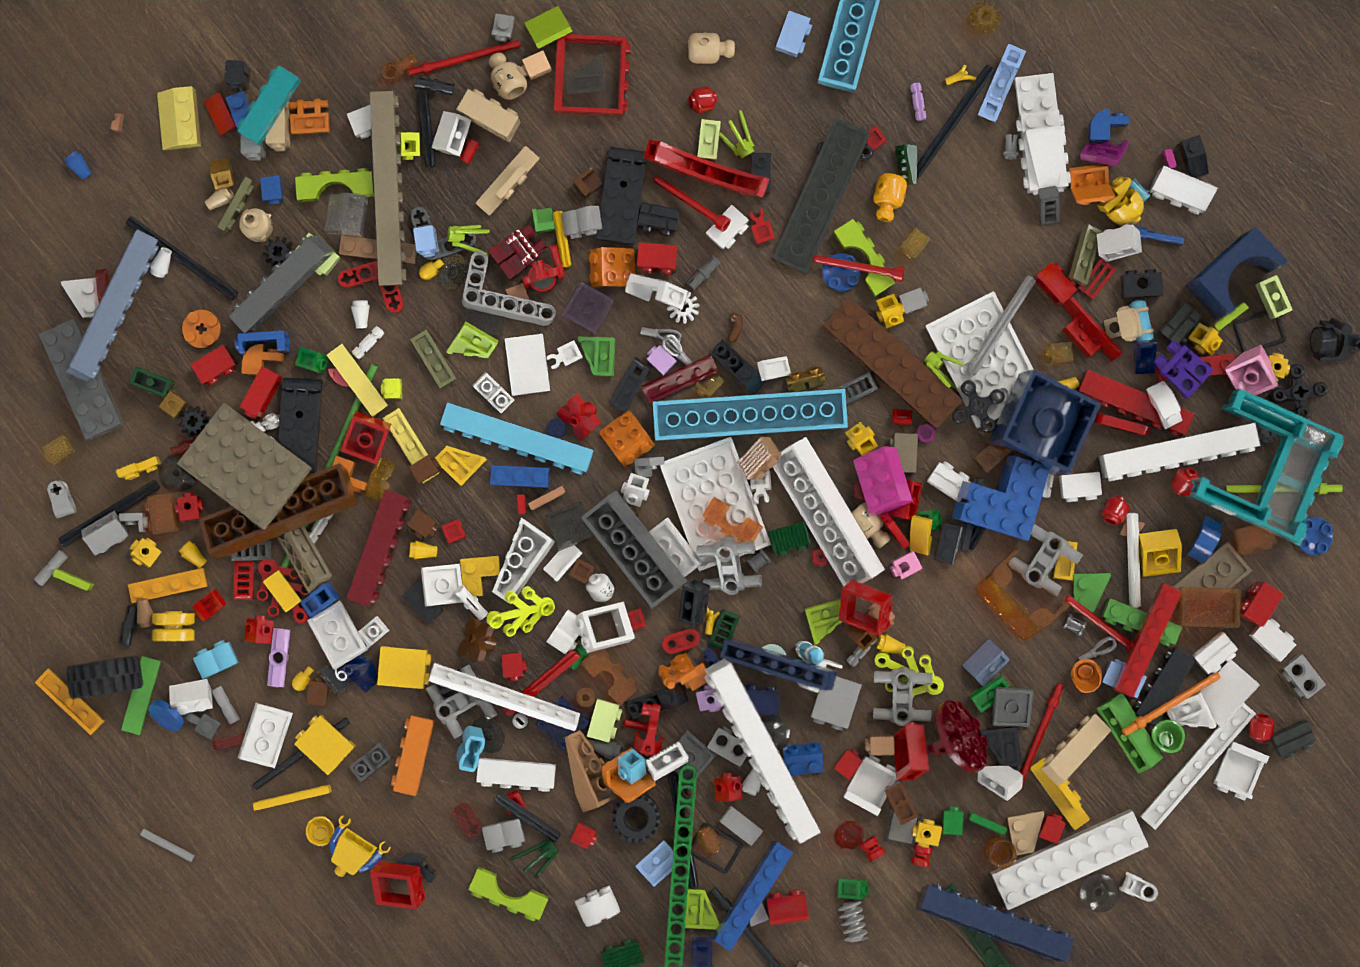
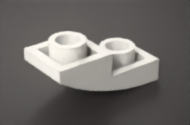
M486 372L472 385L501 414L514 401Z
M376 616L358 633L368 649L389 632V629Z

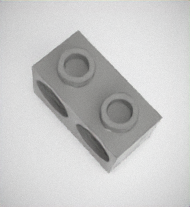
M1297 654L1281 667L1283 670L1282 676L1287 682L1291 681L1295 686L1293 690L1300 698L1303 696V698L1309 699L1326 685L1303 654ZM1297 664L1300 667V672L1294 675L1292 667ZM1306 680H1310L1312 683L1309 690H1305L1303 686Z
M723 726V728L718 727L707 748L741 767L747 753L743 752L741 755H736L733 752V748L736 745H740L743 742L742 739L739 740V738L732 735L733 731L726 726ZM719 735L727 737L725 745L717 744L716 739Z

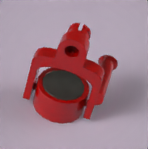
M558 244L547 247L550 249L555 268L540 260L538 264L536 262L531 263L532 268L529 270L528 276H522L526 291L530 290L528 285L530 284L531 288L536 292L547 293L555 287L557 276L559 281L563 280L562 277H565V272L557 249Z
M643 703L641 715L649 716L647 723L629 720L626 717L624 719L623 728L630 727L644 730L635 733L632 746L641 755L652 757L661 752L664 739L656 733L661 706L659 704L653 703V705Z

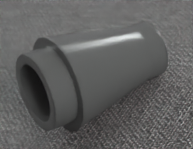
M595 740L593 745L594 751L610 760H613L622 752V746L618 742Z

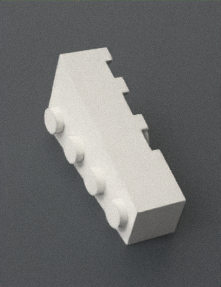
M521 518L492 592L505 600V593L509 590L514 591L518 595L556 541Z

